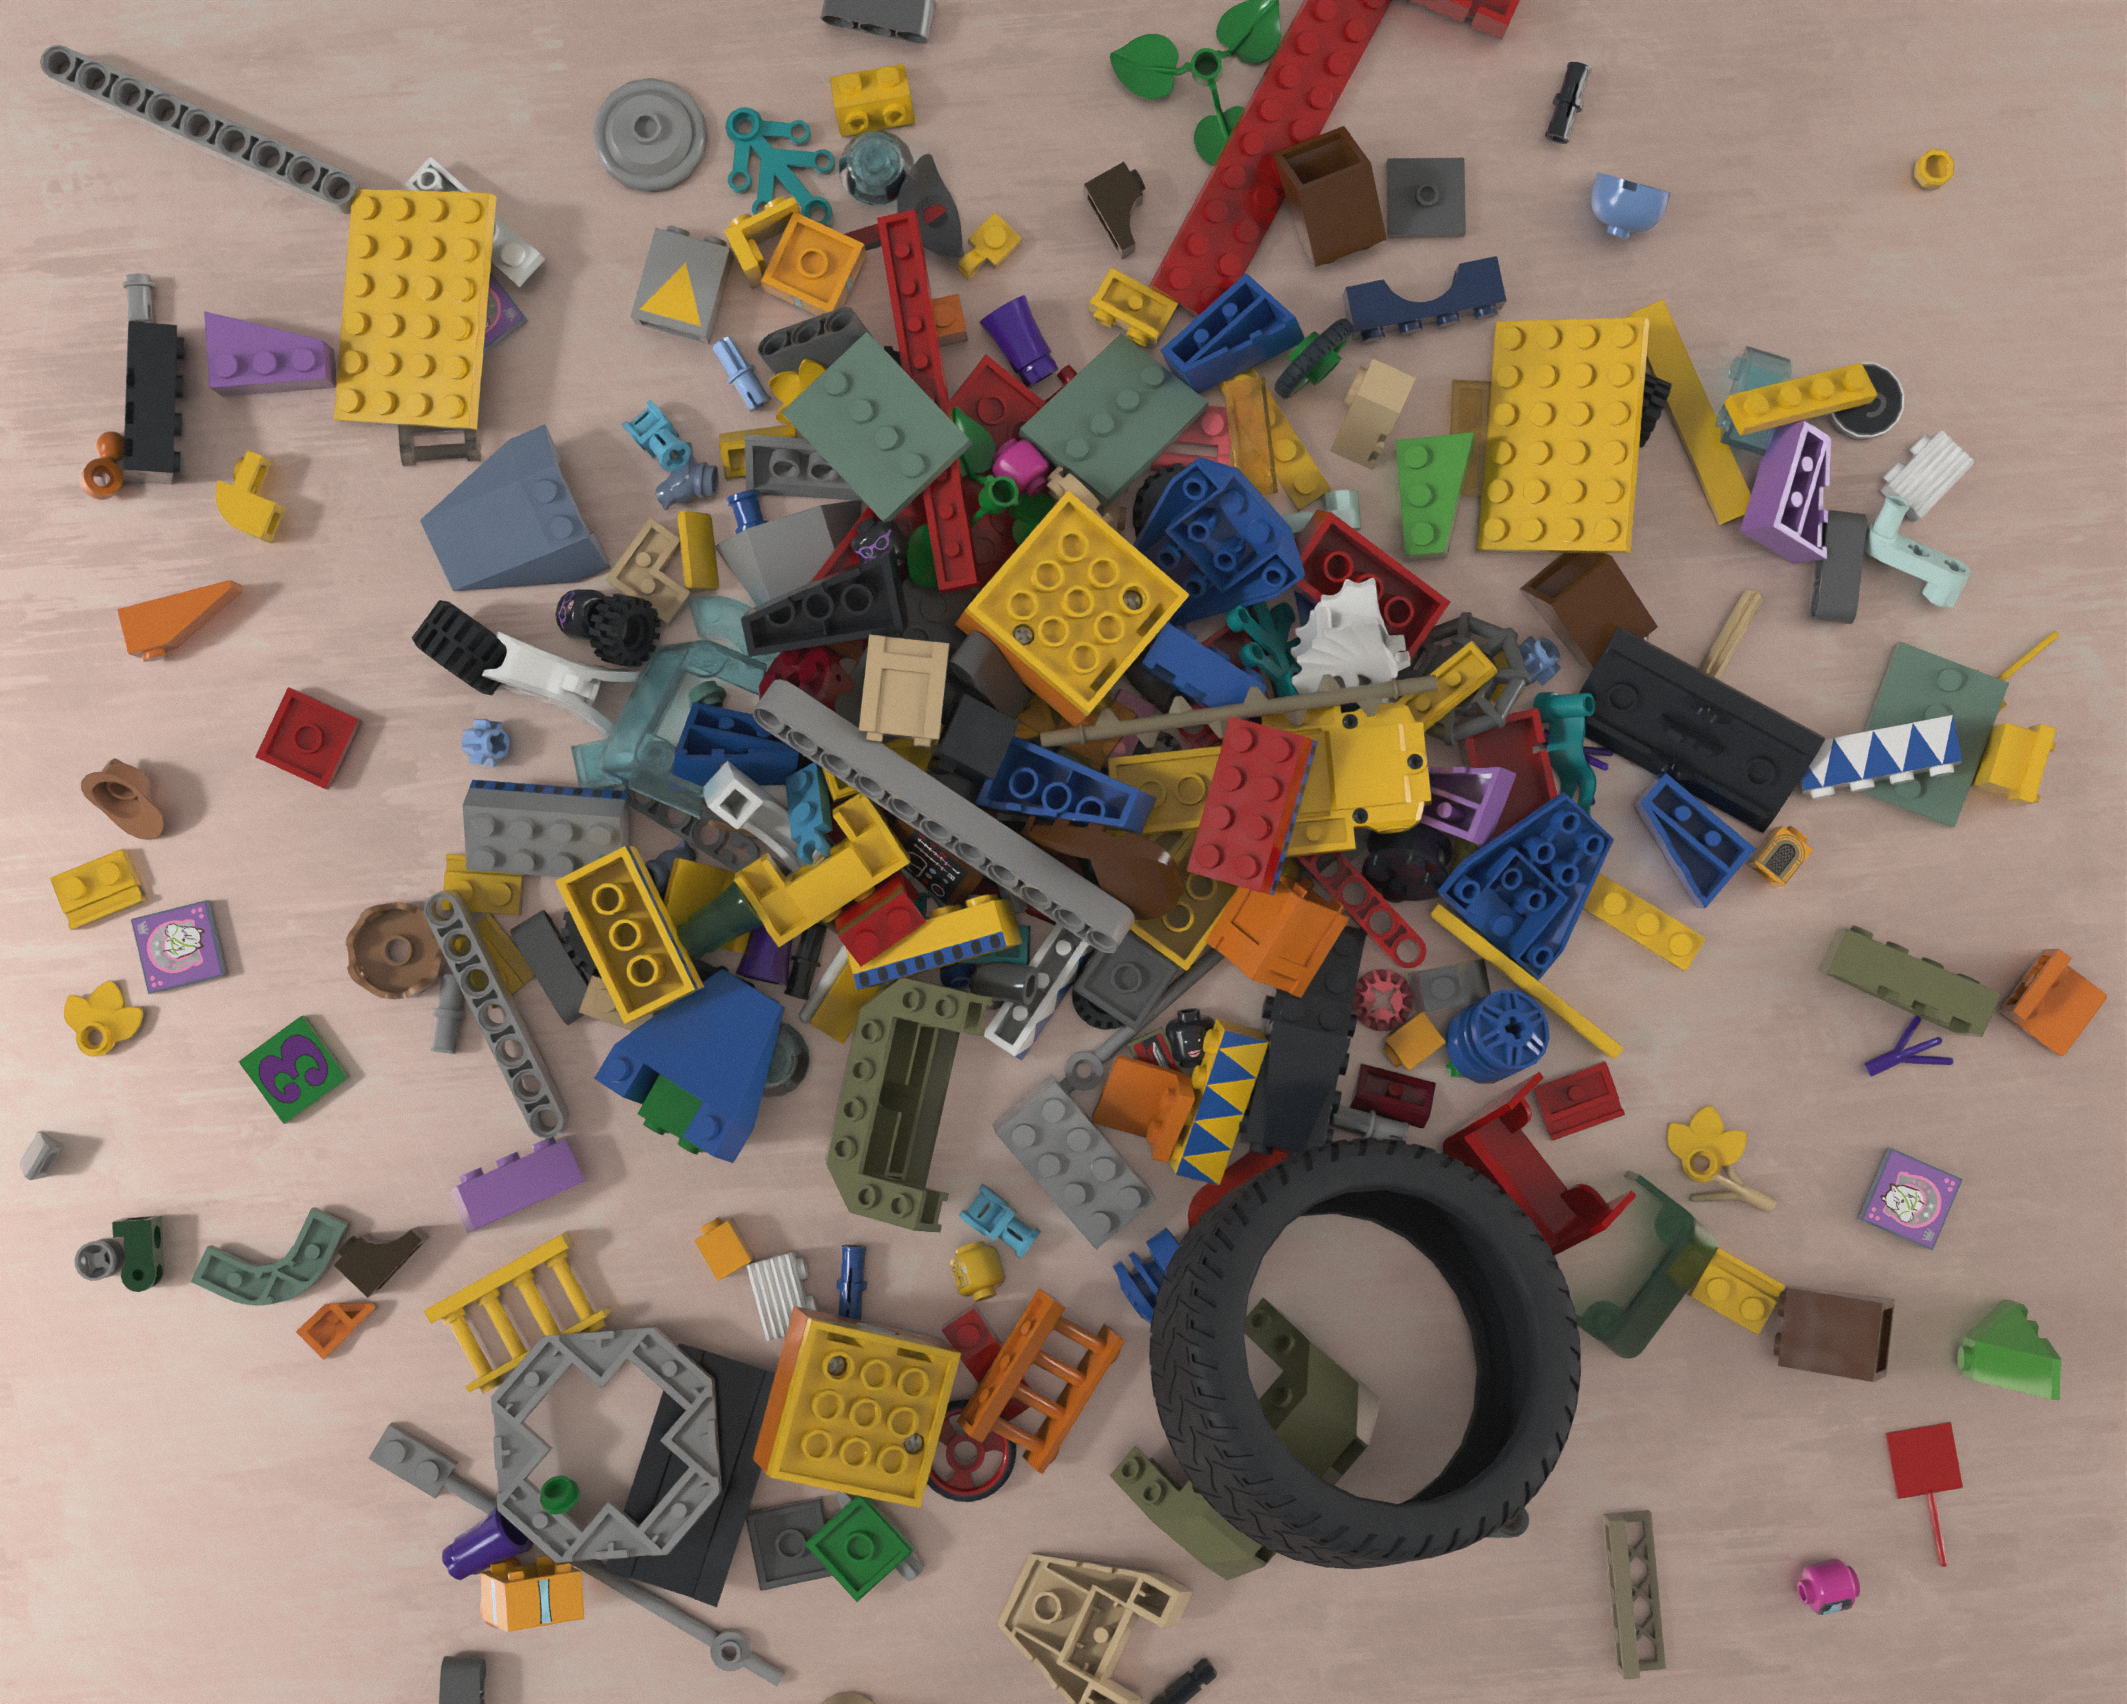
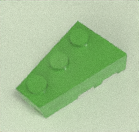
M1474 432L1396 440L1404 550L1408 561L1447 558L1463 488L1467 479L1469 463L1476 442Z

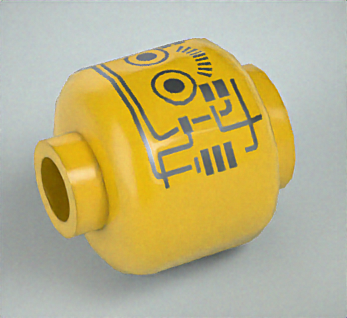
M984 1241L970 1243L956 1249V1256L950 1261L949 1267L958 1294L965 1297L973 1296L975 1302L995 1297L997 1295L995 1289L1001 1286L1006 1279L997 1249L992 1246H986Z

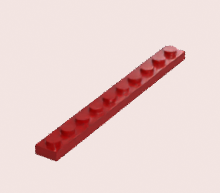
M912 209L878 217L877 222L902 369L952 420L918 214ZM958 457L922 491L938 588L942 594L980 586Z

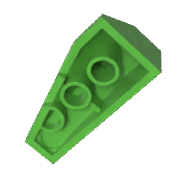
M2012 1300L2002 1301L1964 1336L1963 1346L1959 1347L1957 1354L1958 1367L1962 1370V1376L1973 1381L2050 1400H2060L2061 1358L2047 1338L2038 1337L2039 1326L2036 1321L2026 1319L2028 1309L2024 1304Z

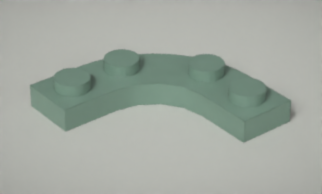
M316 1207L311 1208L295 1244L287 1255L275 1263L264 1265L245 1261L213 1245L207 1246L191 1282L241 1304L258 1306L286 1301L308 1290L323 1276L334 1259L350 1223Z

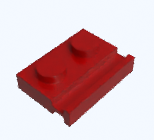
M1606 1061L1538 1084L1532 1089L1551 1141L1625 1115Z

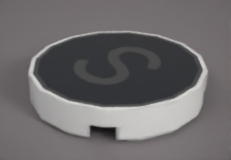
M1859 362L1862 363L1878 394L1872 403L1829 413L1828 417L1840 433L1853 439H1871L1885 434L1898 422L1904 410V392L1899 379L1890 369L1873 362Z

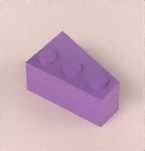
M204 311L209 388L222 397L336 388L334 349L325 341Z
M1805 420L1770 429L1740 532L1793 564L1827 559V547L1822 546V523H1828V510H1823L1824 487L1829 486L1830 436Z
M1428 766L1431 805H1424L1420 822L1483 846L1489 843L1493 837L1516 773L1502 767L1442 768Z
M554 1137L542 1140L532 1145L534 1153L520 1158L518 1152L496 1160L498 1168L486 1174L483 1173L480 1167L459 1176L462 1184L452 1188L449 1192L467 1233L585 1182L567 1139L557 1143Z

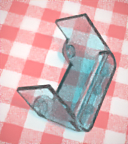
M696 640L659 646L650 655V659L647 661L600 751L599 768L601 773L615 783L700 819L704 809L705 788L670 773L675 762V750L668 740L657 736L656 733L687 673L699 678L716 677L759 696V684L766 674L767 664L711 640Z

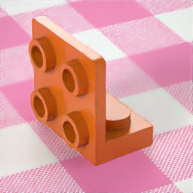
M2044 949L1998 1011L2056 1055L2064 1056L2106 1001L2107 994L2067 964L2072 958L2060 949Z
M1118 1055L1093 1111L1092 1122L1146 1138V1141L1150 1143L1152 1159L1168 1163L1195 1100L1191 1075Z

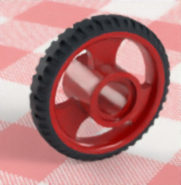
M967 1399L948 1402L938 1440L947 1446L946 1460L954 1470V1473L945 1482L936 1473L933 1466H931L927 1485L937 1494L958 1502L982 1500L997 1492L1011 1475L1016 1460V1443L991 1431L983 1443L970 1437L963 1429L955 1431L952 1428L949 1417L961 1414L969 1402ZM1002 1414L999 1415V1417L1006 1420ZM963 1441L971 1442L976 1447L977 1454L969 1460L961 1459L955 1452L956 1445ZM991 1450L1002 1452V1461L996 1473L986 1482L975 1486L971 1480V1472L976 1471L982 1465L985 1452Z

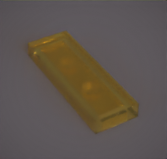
M1265 377L1224 382L1234 468H1238L1262 495L1278 493Z
M1453 379L1451 383L1449 435L1474 432L1476 437L1461 497L1481 498L1483 496L1492 381Z

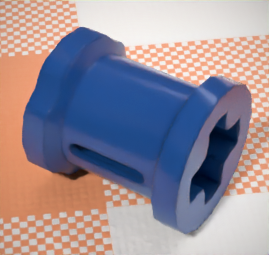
M757 489L736 493L726 499L727 505L732 506L738 525V528L735 530L736 534L745 529L768 522L763 519L758 502L761 495Z

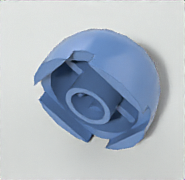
M1597 172L1591 191V208L1596 218L1608 225L1606 233L1629 239L1630 232H1646L1654 228L1662 219L1669 202L1670 192Z

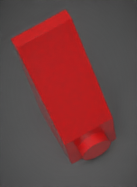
M976 1303L944 1323L941 1330L952 1347L961 1353L960 1359L978 1384H980L1003 1344ZM1023 1376L1020 1383L1032 1389L1027 1380L1025 1379V1377ZM1011 1398L1001 1414L1009 1422L1029 1409L1030 1406L1015 1398Z

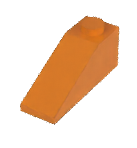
M227 580L117 609L128 654L142 658L143 662L156 661L167 657L166 651L179 648L242 593L241 585L232 580Z

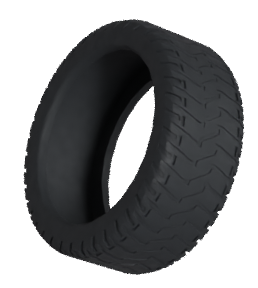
M1358 1138L1347 1141L1343 1139L1323 1144L1319 1148L1314 1146L1295 1154L1292 1158L1288 1157L1220 1197V1201L1207 1209L1198 1218L1199 1222L1193 1225L1180 1241L1181 1246L1173 1254L1165 1270L1167 1274L1163 1277L1155 1300L1157 1305L1154 1307L1150 1327L1152 1336L1150 1338L1149 1364L1152 1366L1150 1372L1153 1396L1156 1398V1407L1161 1425L1165 1430L1172 1451L1193 1486L1197 1488L1216 1512H1219L1226 1521L1239 1532L1244 1533L1263 1547L1293 1560L1325 1568L1363 1569L1429 1559L1464 1549L1492 1535L1519 1514L1530 1500L1537 1495L1550 1473L1554 1470L1568 1440L1578 1403L1581 1377V1347L1575 1308L1562 1270L1559 1268L1555 1255L1552 1254L1551 1248L1543 1239L1538 1228H1535L1533 1221L1523 1212L1518 1204L1514 1203V1200L1509 1195L1503 1192L1495 1183L1492 1184L1490 1179L1470 1166H1464L1462 1161L1449 1155L1436 1153V1150L1414 1143L1412 1145L1406 1144L1407 1141ZM1338 1214L1372 1221L1404 1237L1435 1264L1456 1294L1471 1330L1477 1374L1474 1407L1461 1445L1437 1478L1411 1499L1402 1503L1395 1504L1357 1497L1319 1478L1286 1448L1265 1418L1250 1380L1244 1339L1249 1292L1264 1255L1285 1227L1299 1216Z

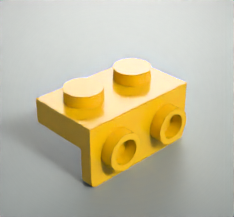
M905 63L829 77L841 136H850L915 123Z
M1112 267L1109 269L1096 295L1092 296L1089 302V311L1093 312L1092 318L1108 328H1112L1115 324L1126 330V336L1133 342L1141 346H1146L1147 343H1150L1155 347L1178 308L1177 302Z

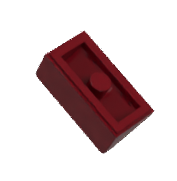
M1361 1063L1350 1108L1367 1113L1370 1110H1375L1376 1115L1400 1122H1407L1410 1126L1424 1128L1431 1115L1436 1083Z

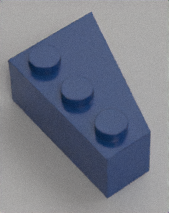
M693 702L674 754L672 787H704L720 770V765L725 764L727 761L759 786L786 785L785 778L800 770L803 754L762 728L754 720L752 714Z

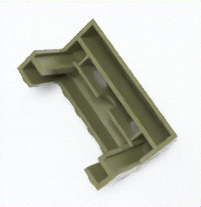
M900 977L890 982L859 1006L825 1156L826 1165L850 1213L913 1231L940 1233L942 1225L938 1224L941 1207L943 1201L948 1200L949 1193L926 1187L959 1035L964 1032L984 1037L986 1029L982 1028L986 1006L991 1005L992 997L927 981Z
M1263 1297L1247 1315L1244 1334L1269 1356L1283 1372L1259 1399L1262 1411L1289 1452L1319 1478L1335 1485L1369 1446L1382 1401L1369 1387L1333 1360L1294 1322ZM1136 1446L1109 1475L1156 1526L1201 1564L1227 1581L1265 1567L1276 1554L1273 1550L1263 1547L1244 1533L1239 1532L1226 1521L1219 1512H1216L1190 1480L1182 1487L1158 1461L1152 1457L1149 1459Z

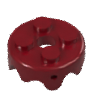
M827 645L784 651L773 660L764 678L759 684V701L775 680H785L794 686L801 682L798 687L800 690L836 713L835 702L840 694L851 693L854 688V682L839 663L843 656Z

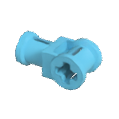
M649 400L646 403L647 408L631 422L625 421L621 425L653 459L656 456L658 457V462L665 471H677L688 463L691 454L690 446L683 440L677 439L679 434L674 430L672 423L652 400ZM671 451L677 455L676 459L671 456Z
M981 1184L978 1188L980 1191L979 1195L967 1211L962 1210L959 1216L975 1230L990 1237L993 1241H996L997 1238L1001 1239L1016 1251L1015 1256L1021 1259L1041 1231L1038 1228L1032 1230L1015 1217L1016 1210L1010 1207L1006 1200L986 1185ZM987 1203H990L989 1207L986 1209L983 1215L979 1217L978 1215L985 1207V1205ZM1008 1228H1010V1229L1013 1230L1015 1233H1017L1019 1236H1021L1022 1239H1020L1018 1236H1016L1014 1233H1012L1010 1230H1008Z

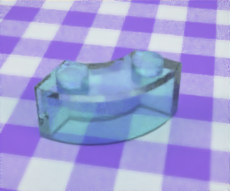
M1746 346L1742 358L1736 356L1730 367L1728 378L1732 379L1733 383L1729 395L1788 381L1792 374L1790 359ZM1725 405L1721 406L1715 422V427L1721 428V443L1765 456L1776 430V427L1740 436Z
M697 596L687 599L697 634L703 641L722 640L734 644L742 651L746 661L751 666L773 660L781 653L748 657L741 623L742 616L752 608L747 604L722 596Z

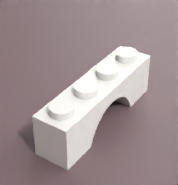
M727 761L702 788L708 808L735 829L747 830L761 839L785 861L793 872L804 866L806 863L797 855L798 844L791 839L788 808ZM824 837V839L829 842L831 847L835 846L833 843H831L828 839ZM815 850L813 852L812 858L815 859L816 857L821 855V853Z

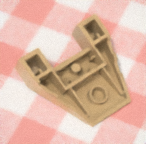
M1030 1553L997 1625L1028 1661H1032L1045 1675V1680L1054 1690L1057 1689L1069 1704H1141L1143 1697L1110 1679L1139 1616L1163 1629L1176 1627L1192 1596L1193 1590L1161 1572Z

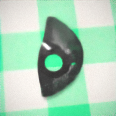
M929 153L925 154L912 166L901 185L897 199V213L912 209L917 212L924 248L951 258L963 257L961 223L957 207L937 171L932 155ZM932 204L942 205L948 212L947 222L940 228H932L924 221V212Z

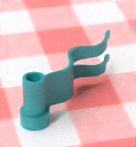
M1540 692L1535 696L1533 709L1538 708L1541 723H1549L1550 734L1547 750L1550 764L1559 775L1561 781L1560 793L1564 792L1572 799L1577 790V784L1580 782V794L1577 804L1591 817V803L1596 791L1597 780L1592 767L1586 762L1583 742L1585 736L1584 716H1591L1595 709L1594 698L1591 693L1559 695L1557 692Z

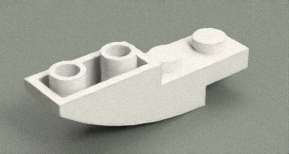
M432 157L405 184L410 191L471 192ZM495 215L491 264L520 288L543 263L545 258Z

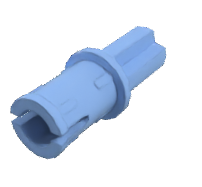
M728 336L717 341L713 346V351L729 375L728 383H734L750 412L763 407V402L767 404L771 398L767 395L754 374L755 366L748 364L732 337Z

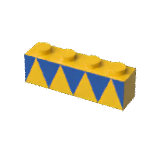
M1217 1018L1213 1030L1209 1029L1203 1043L1205 1056L1201 1066L1197 1065L1191 1078L1195 1100L1169 1158V1163L1176 1175L1220 1186L1240 1128L1239 1123L1243 1119L1269 1043L1260 1029Z

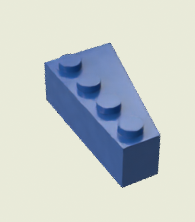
M1013 735L993 780H985L975 805L1003 814L1023 817L1037 816V819L1055 821L1056 818L1071 820L1072 824L1088 826L1089 822L1103 824L1109 830L1141 834L1157 798Z

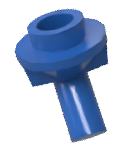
M955 963L940 968V981L945 986L965 989L969 987V978L973 971L977 969L975 963Z

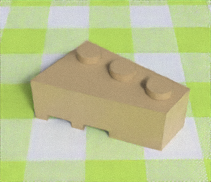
M1372 359L1368 369L1360 366L1343 402L1350 407L1330 451L1372 470L1379 453L1383 449L1386 437H1389L1403 409L1416 377L1375 359Z

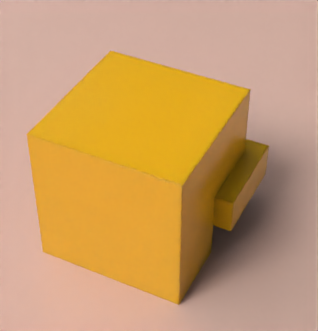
M2010 723L1993 726L1971 787L2007 797V801L2019 805L2039 803L2041 795L2037 794L2049 752L2054 751L2057 744L2053 743L2057 728L2044 724L2030 726L2029 729Z

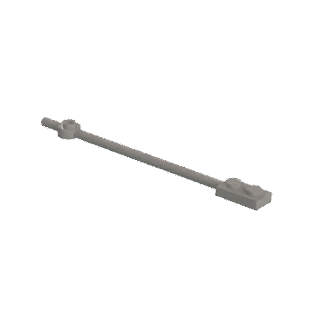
M1354 828L1356 850L1341 852L1350 863L1367 848V840L1371 830L1367 828ZM1321 855L1316 862L1318 872L1321 873L1335 861V858L1331 855ZM1304 868L1299 871L1298 880L1301 881L1303 876L1308 877L1311 881L1313 880ZM1212 947L1166 988L1138 1032L1124 1025L1093 1053L1081 1051L1073 1054L1066 1062L1065 1078L1059 1083L1069 1094L1075 1089L1087 1091L1095 1088L1103 1078V1064L1225 956ZM1082 1063H1086L1091 1067V1074L1086 1078H1081L1076 1073L1077 1067Z
M393 1423L388 1425L369 1457L371 1461L433 1498L438 1497L442 1489L445 1488L488 1515L497 1507L495 1499L452 1474L458 1464L457 1461ZM595 1559L569 1562L711 1647V1658L718 1668L725 1671H735L743 1666L776 1687L783 1678L785 1672L751 1653L750 1640L744 1632L730 1628L718 1633L629 1579L604 1571L606 1566ZM728 1645L733 1646L737 1651V1655L729 1658L724 1655L723 1648Z

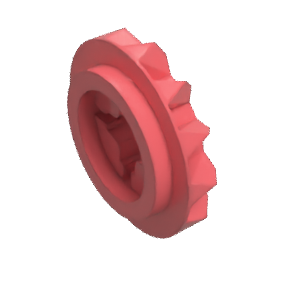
M1385 969L1373 970L1363 975L1357 981L1352 1009L1354 1014L1357 1015V1019L1364 1026L1376 1031H1390L1403 1024L1412 1011L1413 992L1406 979L1396 972ZM1371 987L1381 993L1391 991L1393 988L1395 989L1389 999L1392 1005L1391 1008L1394 1010L1393 1013L1384 1007L1375 1009L1372 1012L1369 1011L1376 1002L1374 993L1370 989Z

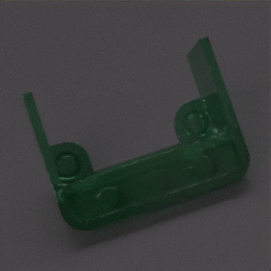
M1628 1170L1623 1177L1663 1206L1655 1218L1654 1229L1658 1238L1668 1247L1622 1309L1610 1301L1600 1300L1592 1303L1581 1317L1576 1315L1578 1327L1615 1355L1625 1359L1634 1358L1642 1353L1716 1252L1715 1237L1702 1223L1640 1174Z

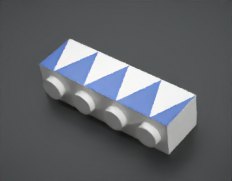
M1953 715L1825 739L1814 760L1799 781L1802 795L1811 794L1813 800L1836 795L1835 789L1848 786L1851 787V792H1859L1875 788V781L1890 779L1891 785L1914 781V774L1929 771L1930 777L1954 773L1953 767L1961 764L1962 756Z
M1056 923L1028 965L1035 967L1038 971V986L1031 1004L1027 1006L1005 1001L986 1029L984 1037L1023 1061L1096 948Z

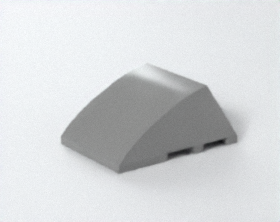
M861 500L820 505L745 529L714 547L758 606L802 587L811 581L860 517Z

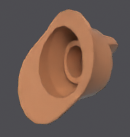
M114 758L106 764L101 772L87 774L82 779L81 790L84 796L127 834L139 839L151 840L158 838L164 831V820L161 812L150 800V782L141 770Z

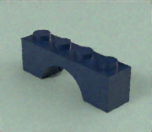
M1497 256L1460 263L1454 272L1450 289L1432 301L1412 302L1403 299L1389 288L1384 279L1348 286L1342 295L1347 319L1355 327L1351 340L1362 338L1363 343L1382 340L1385 338L1384 333L1399 331L1400 335L1418 333L1423 330V325L1437 323L1438 328L1453 326L1460 323V318L1472 315L1475 316V320L1488 319L1498 315L1497 310H1501L1507 301Z

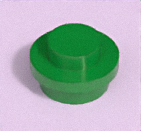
M555 1476L543 1484L540 1503L547 1513L554 1515L562 1514L577 1504L580 1498V1490L577 1484L568 1477Z

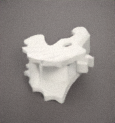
M1369 578L1361 583L1346 579L1342 589L1337 594L1321 595V601L1315 606L1314 610L1310 611V618L1307 624L1296 628V635L1301 639V643L1291 648V655L1302 668L1299 674L1292 677V684L1299 694L1317 692L1321 679L1325 674H1331L1332 677L1341 676L1347 688L1360 686L1358 685L1359 677L1365 685L1392 681V678L1397 677L1398 671L1411 665L1409 652L1405 651L1404 636H1389L1380 614L1376 580L1374 578ZM1383 698L1380 703H1391L1390 698Z
M498 631L496 637L506 645V657L502 666L497 669L484 670L482 676L502 682V688L516 694L535 697L542 703L553 704L563 712L574 714L583 724L589 723L593 725L603 737L609 734L614 740L616 739L619 731L618 728L594 709L592 704L597 695L601 680L637 682L640 671L630 672L629 668L609 669L605 666L589 665L569 660Z

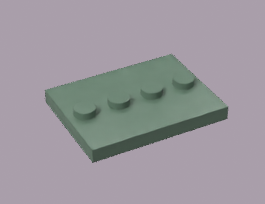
M868 332L861 336L781 412L884 523L892 521L973 444Z
M1121 333L1020 428L1019 437L1022 440H1029L1049 462L1056 467H1062L1064 474H1072L1099 502L1108 507L1207 410L1209 402Z
M1896 643L1863 732L1953 715L1962 762L1959 766L1953 767L1954 773L1930 777V772L1928 771L1914 774V781L1891 785L1890 779L1875 781V788L1859 791L1858 793L1950 828L1955 827L2009 683L1906 643Z

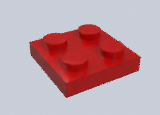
M288 687L255 757L329 790L361 720Z

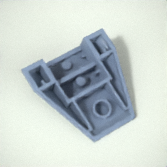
M546 424L509 439L420 520L453 591L576 582L610 567L595 532H588L557 464L562 459Z

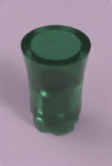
M733 881L721 894L690 915L688 921L677 927V935L691 956L695 959H700L708 952L713 953L730 941L762 927L764 924L736 882Z

